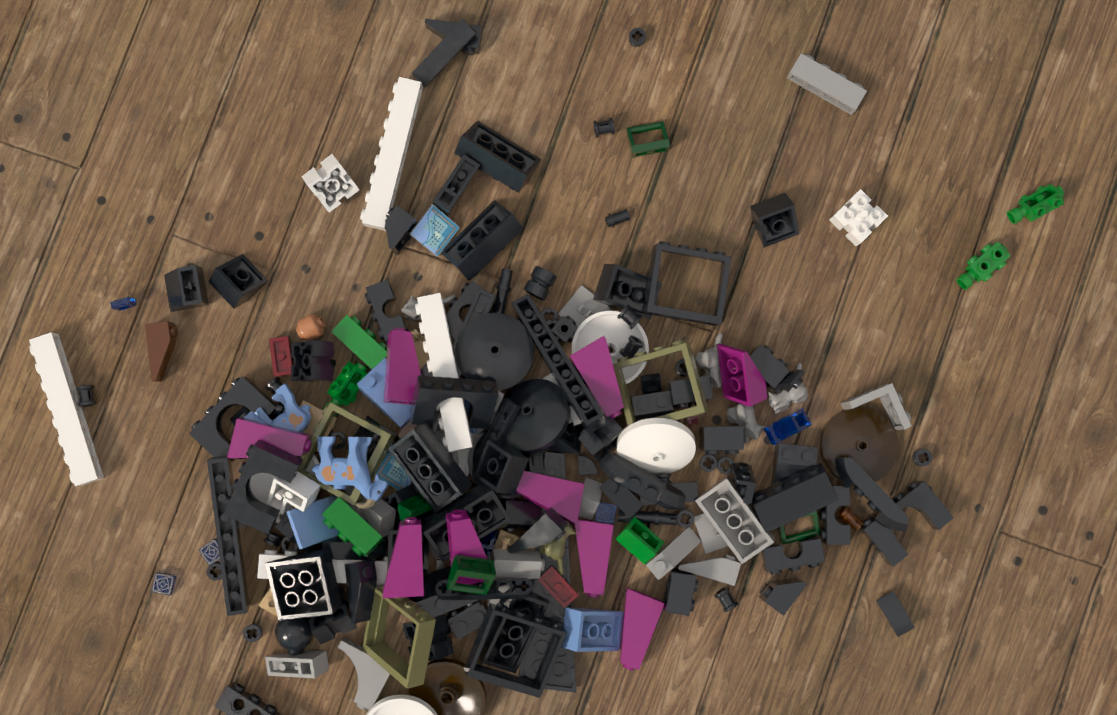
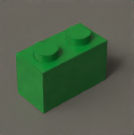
M636 517L627 523L615 538L616 541L644 565L657 554L664 543L663 540Z

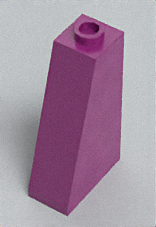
M394 328L388 334L384 402L411 405L417 377L421 375L412 333L406 331L405 328Z
M602 336L570 355V359L605 417L610 416L613 419L622 413L620 409L624 405L605 336Z
M237 418L227 457L248 458L249 456L246 455L249 446L251 444L254 445L258 440H262L294 456H302L311 449V435L246 418Z
M524 471L515 493L547 511L552 507L564 520L569 521V523H577L585 484Z
M454 510L451 513H446L451 566L456 554L487 559L466 510ZM459 576L456 583L470 585L483 582L484 579Z
M408 517L404 521H400L383 586V598L424 596L421 520H417L416 517Z
M578 519L577 523L574 524L584 593H588V597L599 598V595H604L614 525Z
M629 587L625 591L620 662L623 664L622 667L634 671V668L640 669L665 603Z

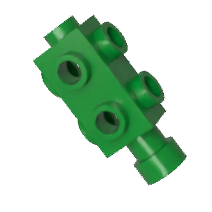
M1049 184L1046 187L1040 186L1031 195L1022 196L1020 201H1018L1019 207H1014L1007 211L1009 221L1012 224H1017L1025 217L1032 222L1064 204V190L1059 185L1055 187Z
M996 242L991 245L988 243L981 249L982 254L980 256L974 255L967 261L968 266L965 268L967 272L965 274L962 273L956 278L958 285L962 289L967 290L973 285L974 281L977 283L982 280L986 282L993 276L991 272L996 268L1000 270L1007 264L1005 260L1011 255L1003 244Z
M348 361L327 391L333 397L330 402L340 406L342 404L348 406L349 403H353L357 398L356 393L359 390L357 383L368 374L365 372L367 368L358 362L355 365ZM327 402V403L325 404V406L323 407V410H324V408H325L327 405L330 404V402H329V403Z

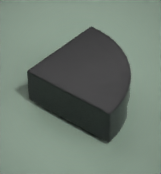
M578 456L579 475L598 474L595 464L589 458Z

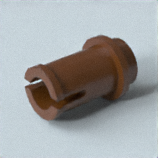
M842 508L838 513L840 520H844L853 530H859L861 528L860 525H863V521L851 512V508Z

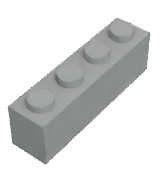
M800 54L787 76V79L850 115L856 111L867 92L861 84L847 80L845 75L833 72L829 66L819 64L814 61L812 56L807 54Z

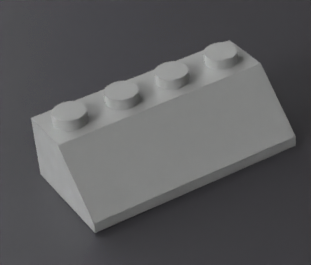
M729 475L714 484L695 500L741 564L774 543V535L771 531L765 532L751 504L743 503L742 495H739V488Z

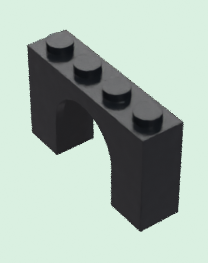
M418 375L410 407L411 424L420 425L426 421L431 426L436 406L446 399L456 397L470 402L467 414L469 428L489 429L499 395L496 381Z
M242 376L235 379L231 384L232 388L228 392L222 393L218 398L219 402L215 406L209 407L204 413L206 416L201 421H196L191 427L193 430L189 434L213 457L228 455L231 441L222 431L221 420L224 413L230 407L243 405L250 411H253V413L261 407L270 419L274 416L277 405L247 377Z
M258 440L254 445L251 444L246 452V455L249 457L240 466L238 472L241 475L239 479H235L231 487L234 490L232 496L229 495L224 503V507H226L224 515L269 534L281 510L259 501L253 495L250 488L251 477L258 473H268L291 483L296 477L303 459L262 440Z
M915 480L907 486L908 490L903 494L900 492L892 498L901 510L908 507L918 510L930 526L936 530H940L954 518L925 481L917 482ZM877 514L873 518L870 516L863 521V526L860 530L887 564L894 567L909 554L895 538L892 529L883 525L875 518Z

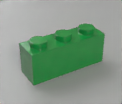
M346 315L331 332L365 364L373 369L384 358L387 359V345L382 341L378 343L374 339L376 335L368 328L365 331L360 326L362 322L355 316L351 318Z
M340 497L322 513L325 519L323 523L330 529L334 527L339 532L337 536L345 543L349 541L353 545L352 550L359 556L363 554L367 558L383 541V537Z

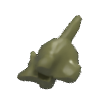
M566 521L568 523L564 529L566 533L559 540L555 538L549 544L538 546L541 553L557 561V570L560 575L564 574L562 557L565 552L566 539L569 535L576 534L569 521Z

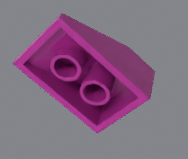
M720 343L717 344L724 398L749 407L767 399L765 379L747 351Z

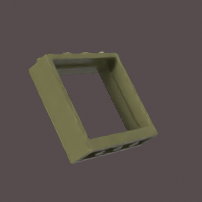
M683 340L672 343V347H656L652 353L647 354L646 351L635 354V358L628 359V356L617 359L618 363L613 364L628 426L635 423L636 419L622 368L680 351L683 353L697 406L655 418L677 421L709 412L690 343H684Z
M330 402L322 412L323 417L313 429L314 434L311 438L312 445L310 451L300 457L303 461L298 472L321 485V488L356 506V503L362 502L364 498L356 487L352 494L349 495L340 489H334L333 485L323 484L315 475L306 471L318 448L317 437L324 436L336 412L380 435L381 438L367 463L372 482L396 435L346 408Z
M384 584L377 585L371 618L366 624L362 650L407 689L423 685L436 619L408 597L383 598ZM389 604L416 624L409 663L383 642Z

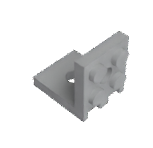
M892 383L881 385L840 403L843 410H848L879 397L895 430H904L911 427V417L902 406L903 399L899 393H896Z

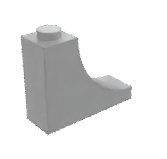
M493 549L492 560H494L496 570L495 578L534 579L540 578L541 571H544L545 561L541 559L540 551L522 550L509 553L508 550ZM501 585L499 591L505 593L510 587L508 585ZM487 599L488 607L490 603L496 605L500 599Z
M343 638L338 648L350 657L358 675V689L354 702L357 703V707L367 711L376 703L391 674L362 650V646L347 638Z

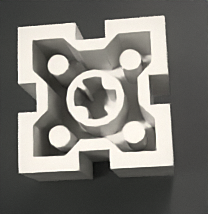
M333 154L320 162L322 167L317 171L313 167L301 176L328 212H331L341 204L339 200L342 197L346 196L348 199L359 191V188Z
M861 189L829 219L839 230L844 228L848 232L846 237L855 246L862 243L872 233L871 230L878 227L888 217L878 205L873 208L869 204L871 199Z

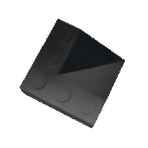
M330 549L309 551L265 563L278 620L334 614L342 606Z

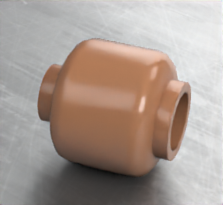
M310 314L300 319L296 327L297 334L302 340L311 341L324 335L326 323L321 316L318 317L315 314Z

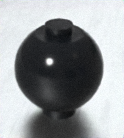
M310 617L278 620L275 627V637L279 645L288 650V654L300 655L304 652V648L311 643L314 635L310 629Z

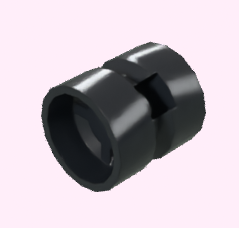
M535 266L531 273L532 280L527 281L523 290L545 301L550 292L548 287L553 286L557 276L539 266Z

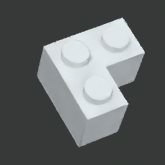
M297 472L296 477L291 483L275 477L267 505L281 510L280 514L282 515L292 505L304 512L317 498L321 485Z

